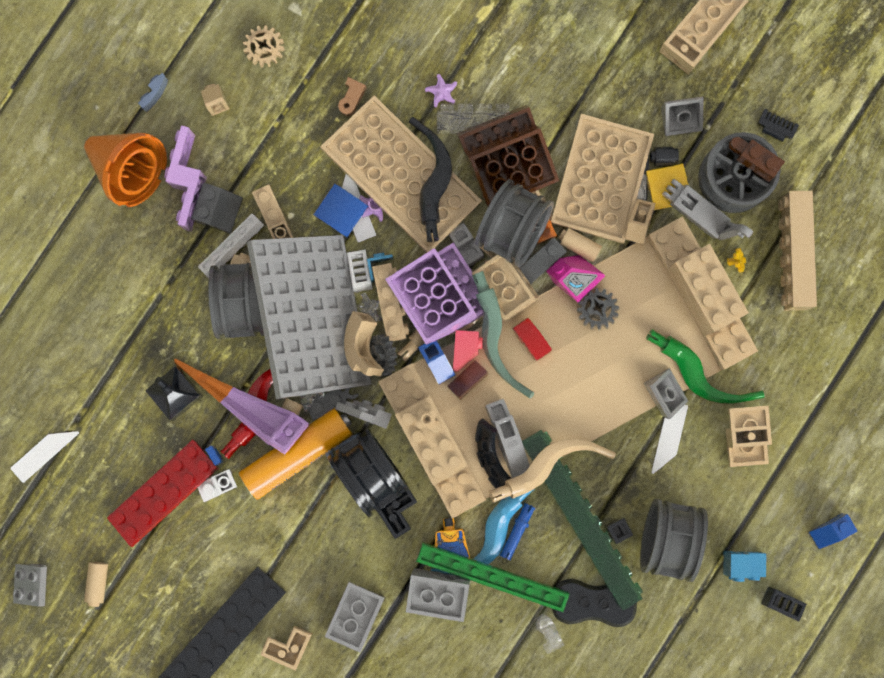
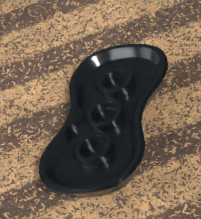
M566 579L555 586V588L570 593L563 612L552 609L554 616L562 623L577 624L587 620H596L612 627H623L630 624L635 617L637 610L636 593L630 585L624 582H611L601 586H593L576 579Z

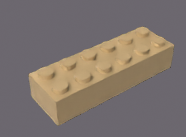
M789 191L778 201V210L781 211L779 230H782L779 247L782 249L783 255L780 257V267L783 268L781 287H784L781 304L784 306V311L809 310L817 307L813 191Z

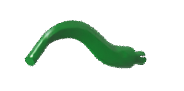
M653 329L649 331L651 334L646 336V340L659 346L661 353L677 363L685 383L696 395L709 401L726 404L765 398L763 390L734 395L715 389L705 378L701 360L688 346L672 336L666 338Z

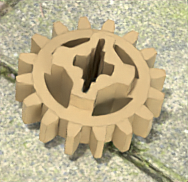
M267 25L262 30L259 26H257V31L251 29L252 35H245L248 42H243V45L247 47L243 50L245 54H248L247 59L249 61L253 59V65L259 62L261 68H263L264 63H267L268 67H271L270 62L272 61L277 64L276 58H282L280 51H285L284 47L281 46L284 44V41L279 39L281 37L280 33L275 34L273 27L269 31ZM273 39L276 41V48L272 46ZM267 44L268 48L263 47L261 49L260 45L265 46ZM252 45L256 47L255 54L252 52Z

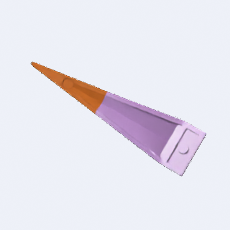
M174 359L177 366L265 443L271 445L284 455L309 425L308 422L289 410L254 397Z

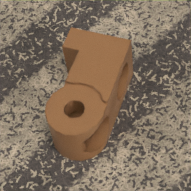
M348 77L345 85L349 89L345 97L338 104L341 114L346 117L352 116L355 113L367 89L366 85Z

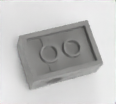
M414 568L410 579L406 612L464 622L471 580L452 574Z
M349 582L325 637L361 653L385 597Z

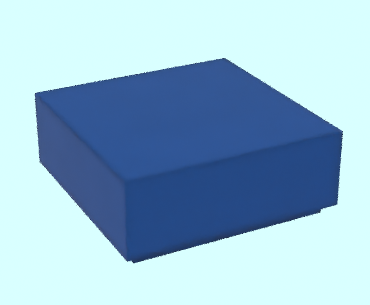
M209 446L205 449L215 466L224 462L215 446Z

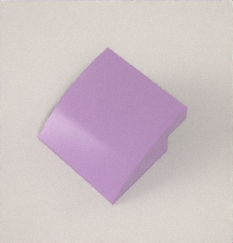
M454 243L439 252L435 248L385 279L425 344L441 339L484 316L476 297L478 290L471 276L473 272Z

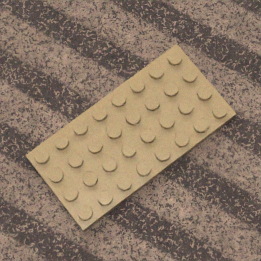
M375 95L320 146V149L426 253L436 248L482 203V200L452 172L449 185L439 201L440 222L437 224L439 240L434 242L432 233V242H427L426 227L421 224L420 192L422 186L435 169L436 156Z

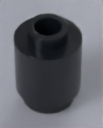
M673 146L654 147V151L650 152V161L654 162V166H673L679 162L678 148Z

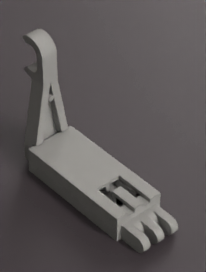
M672 179L671 184L676 188L674 189L670 185L666 188L672 194L670 195L665 191L662 193V196L671 202L670 205L713 239L724 240L737 235L741 238L744 236L750 238L753 234L749 227L730 222L731 219L689 185H682L677 180Z

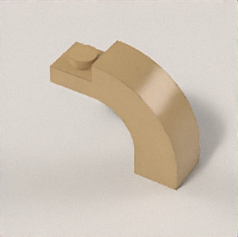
M353 311L348 320L344 336V350L347 362L353 371H360L367 376H381L384 369L373 359L370 352V339L377 322L367 313Z

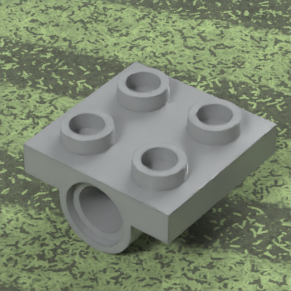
M15 564L13 603L38 607L45 606L46 565Z

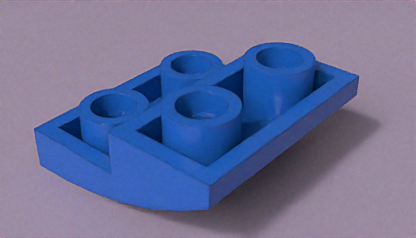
M334 184L313 215L345 237H348L368 208V205Z

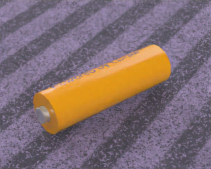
M334 407L309 424L285 455L274 448L241 470L239 475L244 485L254 498L260 499L353 436L349 425L352 424L345 413L341 415Z

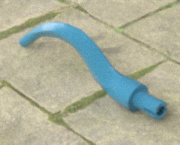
M532 491L514 499L510 496L503 498L495 506L486 521L484 546L481 552L473 558L474 560L490 564L500 554L505 544L510 519L523 506L521 502ZM436 568L431 569V571L451 574Z

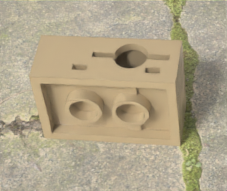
M496 255L475 270L472 275L481 271L484 272L489 288H494L501 317L506 321L540 297L520 268L515 266V261L509 263L505 258Z

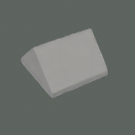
M696 97L664 102L661 107L665 136L703 131L704 98Z
M670 368L644 383L661 415L667 419H671L688 402Z

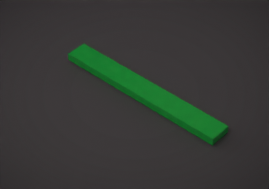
M422 542L416 562L561 612L564 611L570 595L567 591Z

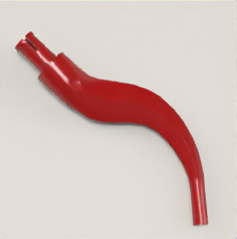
M271 369L265 371L255 380L248 394L267 402L268 391L273 384ZM241 422L231 434L233 438L220 452L230 459L241 445L245 447L256 434Z

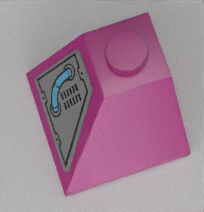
M580 255L559 258L546 271L553 283L576 302H579L605 277L600 270Z

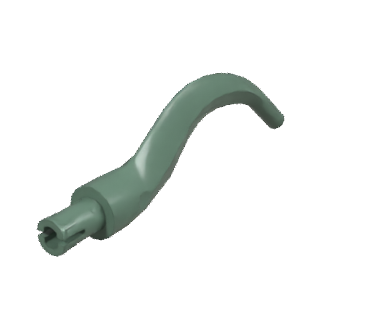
M483 271L471 275L478 290L476 297L484 314L481 336L483 338L485 354L501 378L528 398H532L534 392L516 381L506 370L500 359L498 340L502 330V317L494 288H489Z

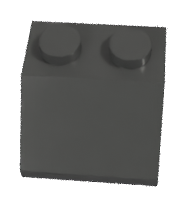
M203 183L191 219L196 223L231 234L243 197L222 188Z

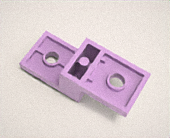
M181 126L180 131L177 130L175 135L176 146L175 149L171 150L170 167H167L165 170L164 178H166V182L172 188L184 191L181 200L183 203L182 210L178 211L176 221H178V225L181 228L192 232L194 221L191 218L202 185L206 182L207 177L201 170L187 167L195 135L189 127Z

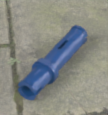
M524 503L518 518L514 520L516 523L500 556L511 561L525 528L529 527L528 522L535 507Z

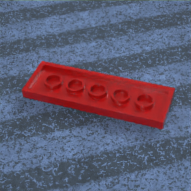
M191 440L111 513L107 519L128 545L133 547L219 468L214 465L211 458L195 440Z

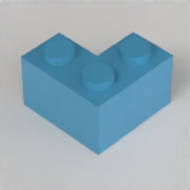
M724 551L723 574L736 582H745V578L758 581L760 577H766V553Z

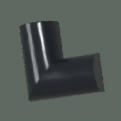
M403 489L400 491L402 495L399 498H396L378 512L394 539L411 530V527L401 513L417 503L411 490L406 492Z

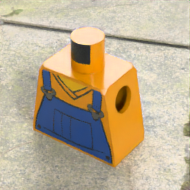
M444 518V530L436 531L435 546L470 558L463 528L455 529L454 518Z

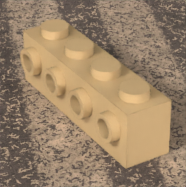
M391 263L373 266L386 336H389V341H393V343L407 340L406 335H409L408 324H404L402 316H406L405 310L385 280L397 272L396 267L392 268Z

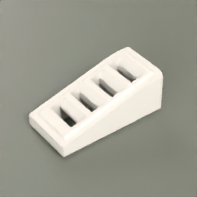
M366 249L348 252L347 257L353 291L372 290ZM363 258L362 261L352 262V259ZM363 265L365 266L364 268H358V269H354V268H353V267H357V266H363ZM366 273L364 276L355 277L357 274Z

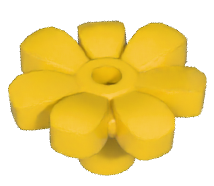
M736 248L733 258H727L728 266L735 265L739 273L744 272V264L746 263V257H743L744 254L741 248Z

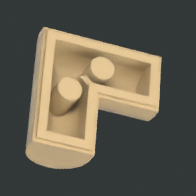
M294 626L286 644L268 636L260 655L296 671L312 633L301 627Z

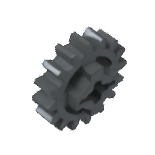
M596 288L595 293H592L590 290L588 296L585 295L582 298L584 301L578 302L581 308H577V313H582L579 316V320L585 319L584 326L590 324L591 330H593L594 326H597L598 331H600L601 326L604 325L608 329V323H615L613 317L618 318V313L615 311L619 310V306L615 305L617 298L611 299L613 296L612 292L607 295L606 289H603L601 293ZM590 301L591 306L585 311L586 304ZM595 305L598 306V308H602L601 313L598 312V310H595ZM611 308L610 315L606 317V311Z
M384 334L372 336V340H370L371 355L384 369L379 377L391 375L395 371L394 366L397 365L395 361L397 355L394 352L396 347H392L393 341H389V336Z

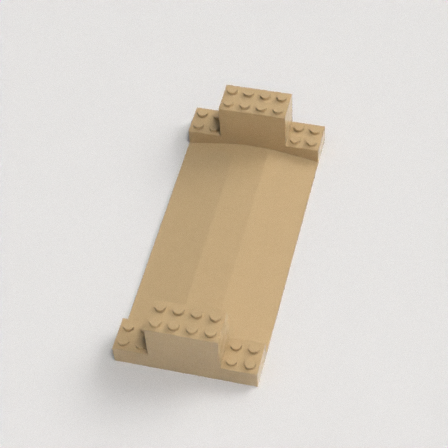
M683 216L649 234L644 244L637 242L594 265L605 277L591 290L592 293H595L596 288L601 293L603 289H606L607 295L611 292L613 293L611 299L617 298L615 305L619 306V310L615 311L618 313V318L613 317L615 323H608V329L604 325L601 326L600 331H598L597 326H594L593 330L590 329V324L584 326L585 319L579 320V316L582 313H577V308H581V306L558 286L539 295L540 298L510 320L504 321L502 318V330L498 340L500 359L506 370L516 381L534 392L532 398H528L501 378L490 364L483 348L479 349V354L459 372H454V377L441 384H438L424 358L378 381L395 412L398 422L452 518L484 502L492 496L489 495V491L496 489L488 480L489 476L484 467L480 465L477 456V442H475L476 428L479 420L483 418L492 425L485 409L486 405L504 399L508 411L513 416L530 466L536 456L552 443L567 439H580L591 442L655 407L656 404L644 383L669 368L682 391L689 388L683 379L677 363L661 353L659 346L646 340V336L651 334L649 333L651 329L666 338L672 336L697 354L701 360L706 379L758 352L740 319L749 312L712 246L708 244L700 248ZM590 301L586 304L585 311L590 308ZM595 305V310H598V312L601 313L602 308H598V306ZM611 308L606 311V317L610 315ZM526 318L533 322L552 349V351L537 361L533 359L526 346L521 343L512 329ZM480 327L475 331L479 332L480 337H482V327ZM455 341L441 348L452 369ZM476 360L488 372V375L465 397L459 400L447 386ZM420 409L425 411L435 410L437 412L435 429H419L416 423L419 420L417 412ZM496 436L495 448L497 457L503 469L511 477Z

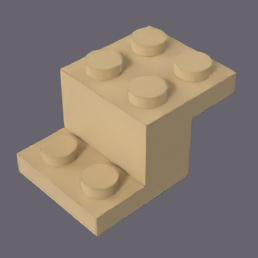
M769 406L728 409L730 428H725L729 467L769 464L767 445H772Z

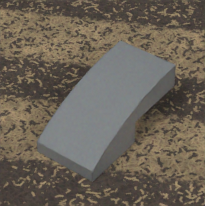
M464 223L457 226L449 234L452 242L469 267L485 258L481 249L476 246L473 236Z

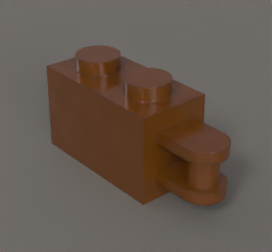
M735 137L729 143V148L739 155L737 161L768 182L776 176L785 163L784 160L753 139L748 143L740 137Z

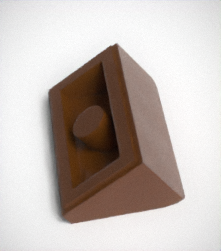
M475 360L447 387L461 400L488 375V372Z

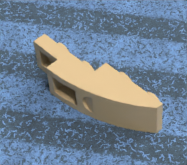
M270 184L253 191L252 194L272 238H294Z

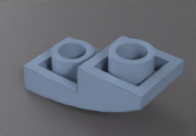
M163 73L155 75L150 80L148 86L152 91L145 93L138 102L146 113L157 103L167 86L168 79Z

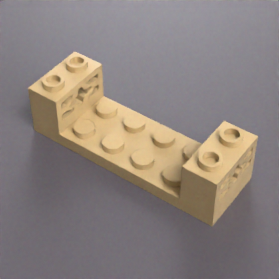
M699 0L664 42L659 52L689 75L750 0Z

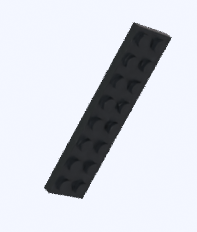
M257 566L158 678H210L283 597L286 591Z

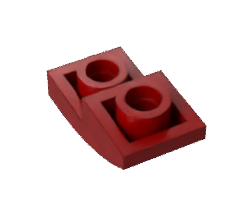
M526 318L512 328L535 361L552 351L545 338L529 318Z

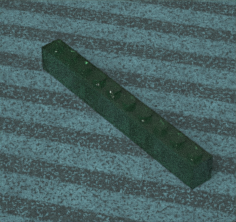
M539 430L522 440L523 446L532 462L545 447L550 445L552 439L547 431L543 433L542 430ZM558 459L544 482L620 609L624 611L643 599L640 595L643 591L637 582L634 584L631 580L632 572L627 565L625 567L622 565L620 560L623 558L618 549L613 550L610 545L613 541L607 532L603 533L600 526L603 524L598 516L592 515L590 502L587 498L583 500L580 495L582 489L577 481L573 483L570 476L572 473L567 465L563 466Z

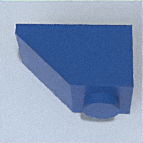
M841 513L809 531V534L817 548L821 549L842 541L856 533L857 529L849 515Z

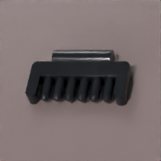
M767 109L762 112L758 121V125L764 127L762 133L782 142L785 137L792 139L799 126L798 123L793 125V122L789 123V120L785 121L784 118L780 120V116L776 118V114L772 115Z

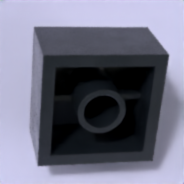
M174 366L162 377H157L155 383L145 390L171 421H174L203 397L178 366Z

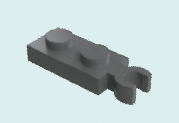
M351 388L345 389L343 392L342 390H334L305 403L314 421L336 407L337 402L345 404L348 398L356 399L359 396L358 393L350 395L349 390Z

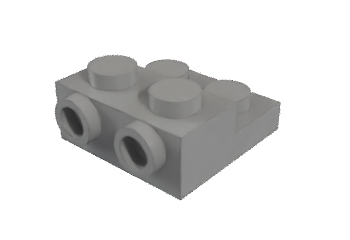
M364 399L362 403L356 400L353 403L346 401L345 404L337 402L335 407L336 410L385 429L392 415L385 412V407L378 404L372 407L374 403Z

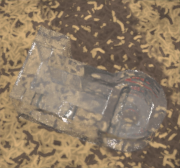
M545 614L539 615L535 620V625L538 631L543 633L547 641L543 645L546 653L549 654L565 646L551 618Z

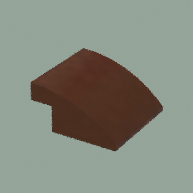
M527 105L457 133L467 162L487 207H489L498 190L508 179L513 180L515 185L521 184L523 189L531 193L559 182L541 128L535 124L531 110Z

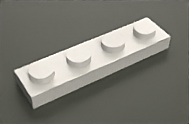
M251 214L198 266L199 269L209 278V271L212 265H217L218 269H220V266L230 261L233 255L240 248L244 247L260 231L264 224Z

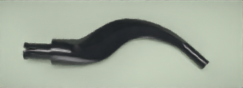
M412 117L409 123L429 139L436 156L435 169L422 186L419 202L421 224L426 227L427 242H432V233L434 242L439 240L437 224L440 222L439 201L449 185L452 176V164L449 153L441 139L432 130Z

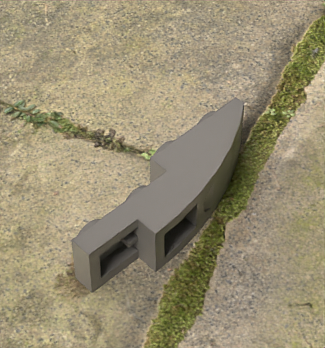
M504 399L486 405L485 409L492 426L497 429L498 445L511 477L519 476L529 468V462L513 416L510 415Z

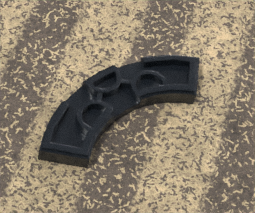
M482 418L478 422L475 434V442H477L478 447L477 456L481 467H484L489 476L488 480L495 488L504 486L505 481L511 479V477L503 469L497 457L495 448L497 429Z

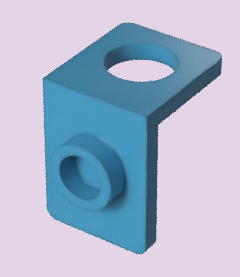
M378 253L373 255L374 258L367 259L371 282H374L371 263L393 260V254L385 255V253Z

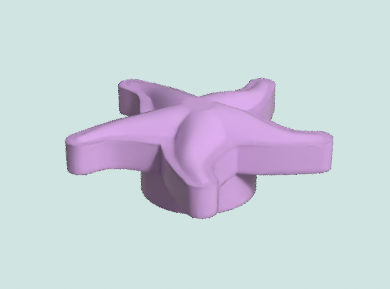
M438 74L436 86L426 87L425 92H431L435 95L434 107H437L438 103L442 100L454 104L455 100L451 97L450 92L457 86V82L445 84L441 75Z
M361 195L359 199L368 205V208L361 217L364 218L374 214L382 222V209L371 198H365Z

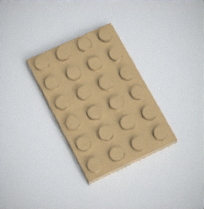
M581 114L551 223L624 244L628 222L636 203L654 134Z

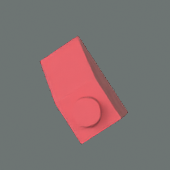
M456 330L453 361L454 372H459L479 354V349L483 348V338L480 337L479 332Z

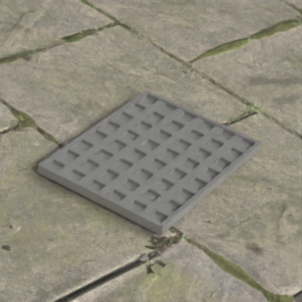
M343 235L248 241L247 246L276 399L371 385L370 376L360 371H353L345 356L344 336L346 326L352 312L358 311Z

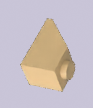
M219 84L207 85L204 88L205 90L201 91L205 106L212 116L230 109Z
M640 199L636 200L628 222L626 240L644 244L656 203Z

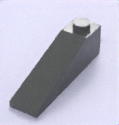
M553 238L520 267V270L529 283L532 284L559 258H562L567 251Z

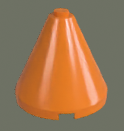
M148 133L91 136L84 145L85 152L105 195L115 204L128 207L139 205L147 200L160 185L161 180L158 178L161 170H166L167 153L163 143L158 138Z

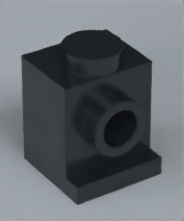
M625 518L616 519L605 525L615 544L633 536Z

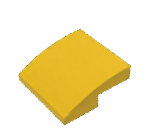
M684 164L646 170L651 202L656 203L654 210L672 207L670 205L671 202L663 197L662 193L665 191L670 195L672 194L666 189L668 185L674 189L676 188L671 184L672 179L677 180L682 185H688Z

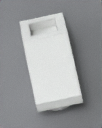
M230 469L205 480L198 487L203 502H206L236 488L237 485Z

